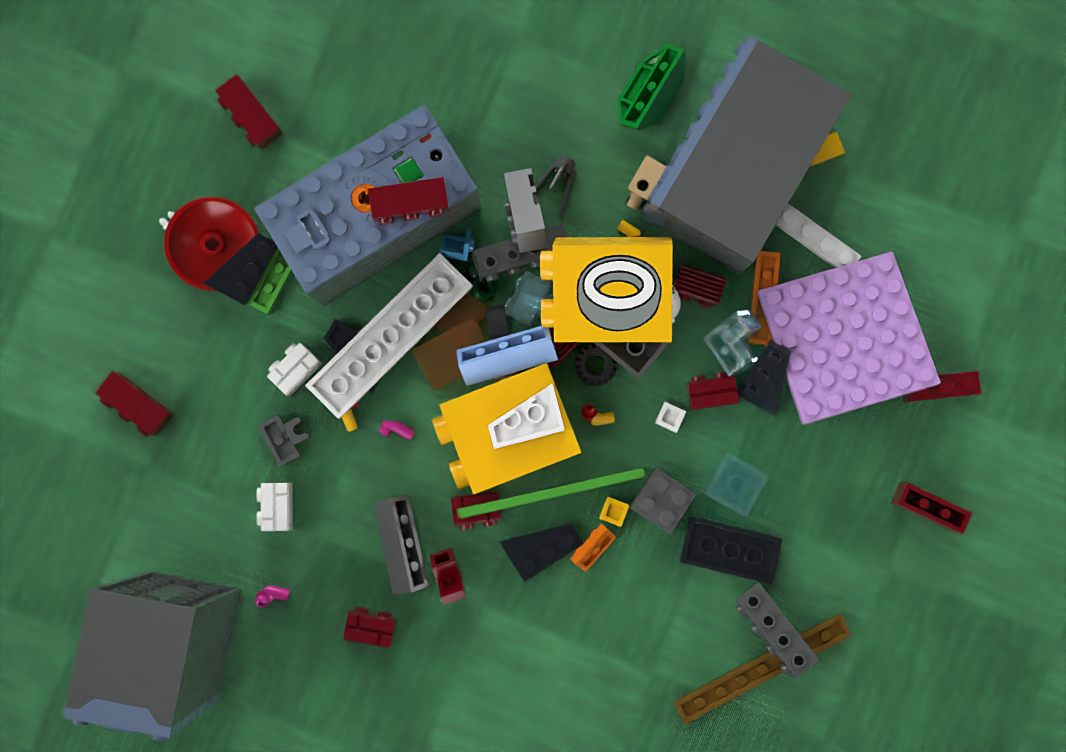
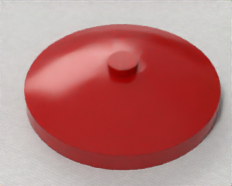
M201 197L184 204L170 219L164 236L165 255L172 270L185 283L198 289L216 291L203 284V282L259 232L249 213L237 203L222 197Z

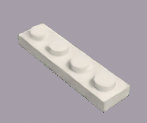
M787 204L776 223L777 227L834 268L858 262L861 258V255L790 204Z

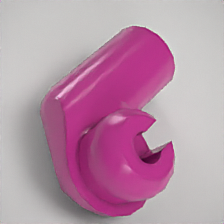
M391 420L383 421L378 430L379 433L386 437L390 436L391 431H394L407 440H410L415 430L402 422Z
M268 585L256 594L255 604L257 607L263 608L275 598L287 601L290 590Z

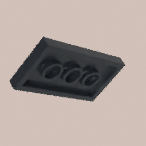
M690 516L679 562L772 585L783 538Z

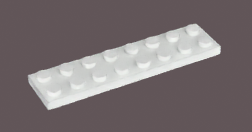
M439 253L305 386L338 419H341L473 288V285Z

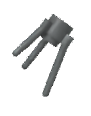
M560 155L557 161H553L551 167L535 185L537 191L548 177L554 173L555 177L549 186V190L552 191L560 178L565 180L568 177L559 212L561 217L564 215L572 181L576 174V171L573 170L576 165L575 161L564 155Z

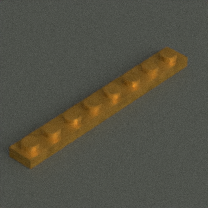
M840 613L799 634L815 655L852 636ZM767 651L678 698L673 703L684 724H687L783 672L780 668V665L783 663L777 656L773 658Z

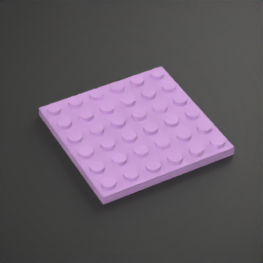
M893 251L757 292L773 341L791 351L786 379L802 425L937 386L941 383Z

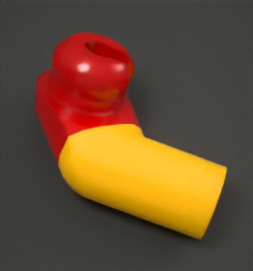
M622 220L617 227V230L627 235V237H641L640 230L625 220Z
M358 402L342 417L348 432L358 428L352 412L353 408L359 406Z
M590 403L582 407L581 414L583 418L592 426L615 423L613 412L601 414Z

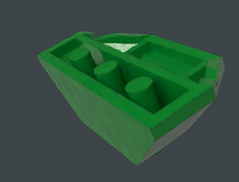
M666 43L660 50L653 52L640 62L617 100L619 123L621 125L640 131L661 122L684 83L685 49Z

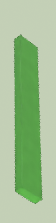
M636 468L456 509L459 518H466L643 478L645 476L644 468Z

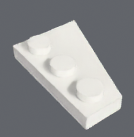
M553 384L488 425L494 449L565 431Z

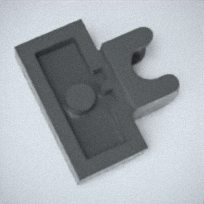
M278 414L257 425L279 467L300 457L301 454L296 445L311 438L309 433L299 435L296 432L297 426L303 422L301 417H296L284 424L281 416Z

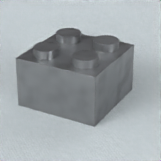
M654 468L629 507L671 534L696 494L659 469Z

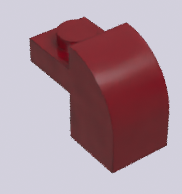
M452 547L430 554L432 570L438 583L443 605L465 598L466 589Z

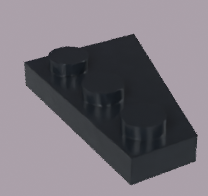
M257 233L236 254L219 267L216 272L208 277L203 284L246 306L278 248L273 240Z
M572 524L499 541L524 582L584 544Z

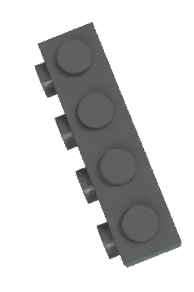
M563 223L545 229L547 248L520 253L518 244H513L512 239L474 250L472 258L480 281L487 280V283L500 279V275L509 273V276L523 272L522 268L531 266V269L540 267L541 251H553L555 238L567 237Z
M408 494L373 502L393 595L410 593L429 587Z
M757 583L736 599V610L743 619L747 617L753 624L750 626L753 633L758 638L762 636L767 642L765 648L773 658L777 656L783 663L780 665V668L788 678L793 676L796 679L820 661L760 583Z

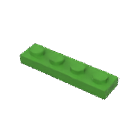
M277 248L247 302L250 306L270 315L293 272L279 248Z

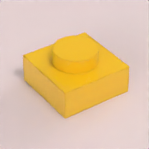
M607 496L599 519L621 527L629 505Z

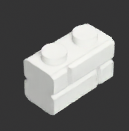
M302 343L298 345L292 344L285 351L287 356L281 362L279 360L275 361L268 369L270 373L267 377L289 397L322 364Z
M261 483V488H257V502H261V511L257 512V525L261 526V531L293 530V483Z

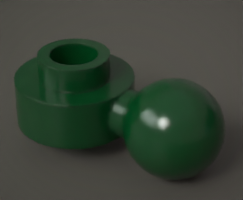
M469 264L466 267L465 275L470 281L475 282L472 288V295L480 302L491 301L497 290L495 283H487V280L480 281L475 264Z

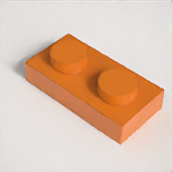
M600 524L598 528L591 532L590 537L584 544L576 549L570 560L584 572H587L616 539V536L603 524Z

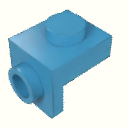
M471 229L466 230V237L443 234L440 254L444 258L467 261L468 252H473L475 238H470Z

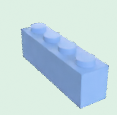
M542 326L456 350L458 366L466 386L558 360L550 329L542 328Z

